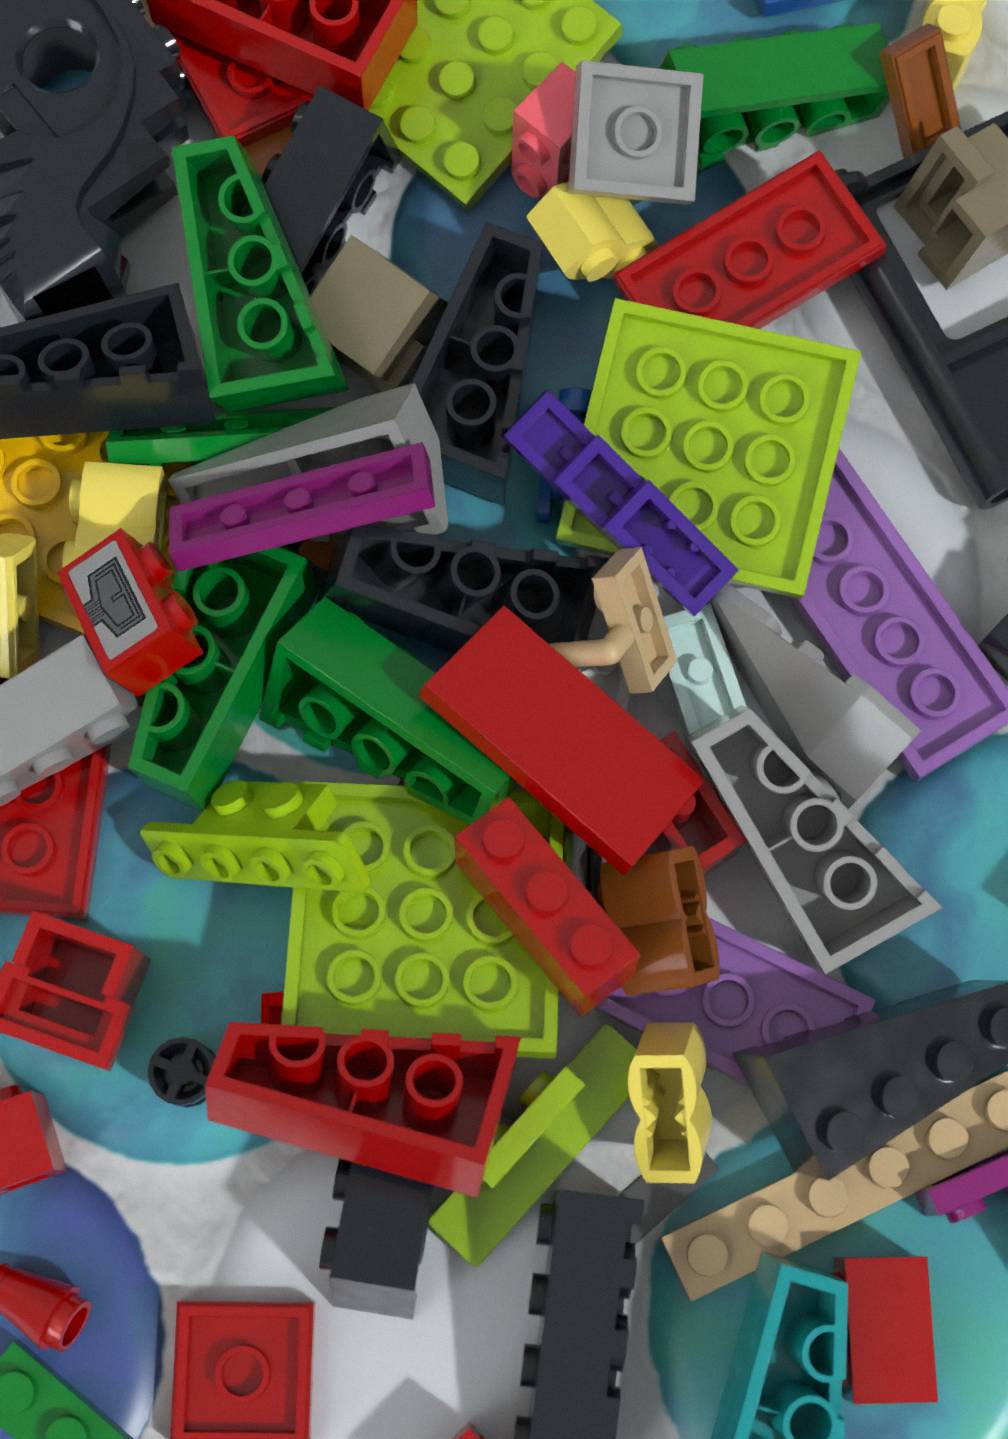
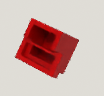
M32 910L12 959L13 963L5 960L0 972V1033L111 1072L134 1013L135 1007L133 1005L151 959L133 945Z

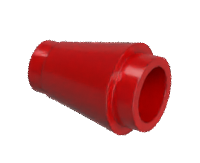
M8 1263L0 1265V1313L41 1350L45 1351L52 1347L59 1352L66 1351L82 1332L91 1311V1302L81 1297L80 1287L21 1268H15Z

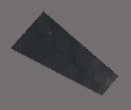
M320 85L311 101L305 100L297 109L291 124V138L282 154L277 153L269 160L261 180L310 296L318 286V276L314 274L318 265H329L335 260L345 245L347 221L352 213L359 212L365 215L377 198V191L373 190V187L381 169L392 174L403 158L383 118Z
M179 282L0 327V439L217 423L212 402L209 398L208 386L195 335Z

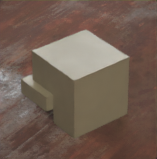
M996 123L968 138L958 126L941 134L894 205V208L925 245L917 255L946 290L1008 254V138Z
M353 235L349 237L310 296L336 358L381 392L407 385L418 369L427 350L426 346L432 339L449 303L380 252Z

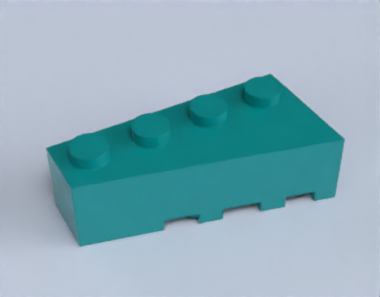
M761 1251L711 1439H845V1419L841 1416L842 1380L846 1379L847 1282L825 1269Z

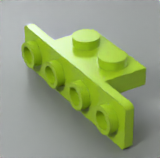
M227 781L226 784L214 792L211 802L193 824L147 822L140 831V835L152 853L154 864L169 878L360 893L365 892L372 882L368 871L346 833L319 831L339 805L328 784Z
M602 1026L555 1078L544 1070L518 1098V1101L527 1109L509 1129L499 1121L478 1198L454 1191L430 1217V1226L472 1266H479L630 1097L628 1074L636 1048L612 1026Z

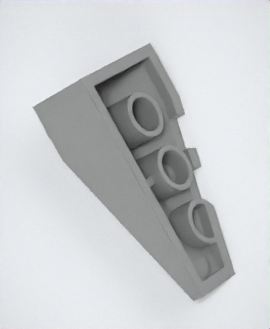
M415 383L353 400L176 472L168 480L180 504L423 442L431 463L435 507L373 522L365 526L433 535L446 532L448 527L440 441ZM349 529L310 538L309 541L330 542L333 536H343Z
M726 583L707 604L711 603L727 651L777 737L801 760L834 797L849 809L922 730L876 689L854 673L846 682L832 674L823 662V651L808 640H805L803 644L797 641H792L791 643L780 636L782 629L773 615Z

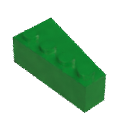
M879 22L856 26L850 23H843L831 29L810 32L791 30L779 36L757 39L738 37L727 43L704 46L685 44L669 50L659 68L703 74L698 162L701 168L724 162V152L749 143H754L757 152L778 147L779 143L789 139L798 129L805 128L809 138L878 118L890 102L879 52L888 47Z
M234 135L171 147L209 398L231 413L350 391L252 158Z
M277 547L180 572L177 569L172 589L177 591L186 600L196 615L198 625L193 627L192 631L203 654L146 692L128 768L150 789L201 811L211 802L212 795L220 788L263 703L277 641L309 612L321 588L305 557Z
M323 597L277 641L259 720L275 728H278L286 721L304 730L303 742L323 752L331 745H334L353 754L357 758V769L377 779L380 776L393 774L404 780L409 795L469 825L508 798L520 785L418 696L425 683L436 672L418 661L408 650L396 646L371 629L357 615L345 611L328 598Z

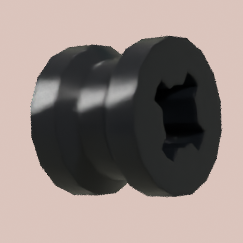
M186 1037L170 1039L160 1045L150 1058L148 1067L150 1086L155 1094L167 1103L185 1108L200 1106L206 1102L205 1084L216 1055L211 1049L195 1039Z

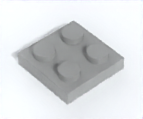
M585 60L577 64L568 193L682 205L693 203L696 191L703 74Z

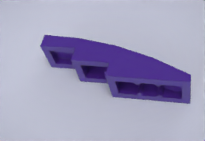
M549 390L544 391L501 436L547 483L616 548L642 547L652 581L691 616L695 617L739 571L650 480H643L599 435H593Z

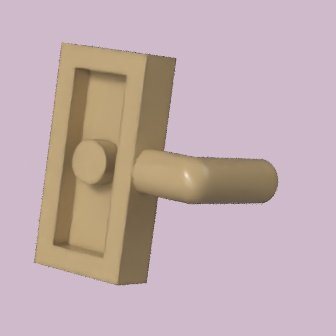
M642 547L618 549L592 578L595 603L599 611L604 614L609 632L603 639L550 643L549 645L576 668L605 666L616 663L617 667L623 672L629 694L652 693L675 665L677 658Z

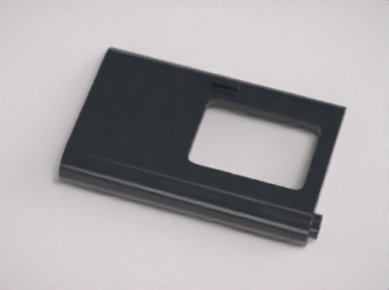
M1008 111L963 131V133L968 138L996 123L1008 138ZM932 146L917 151L909 157L867 176H864L860 171L835 170L887 245L884 255L850 275L853 283L979 509H989L1008 501V317L961 339L948 338L941 329L876 212L880 206L901 196Z

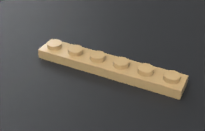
M1008 1069L974 1085L829 1181L794 1172L659 1237L688 1301H694L755 1271L761 1251L784 1257L1008 1148Z

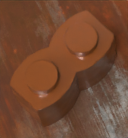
M694 846L642 855L624 876L610 863H601L600 881L597 890L599 903L620 931L640 953L634 977L622 985L626 996L696 987L719 979L720 966L717 941L712 924L706 913L707 895L705 879Z

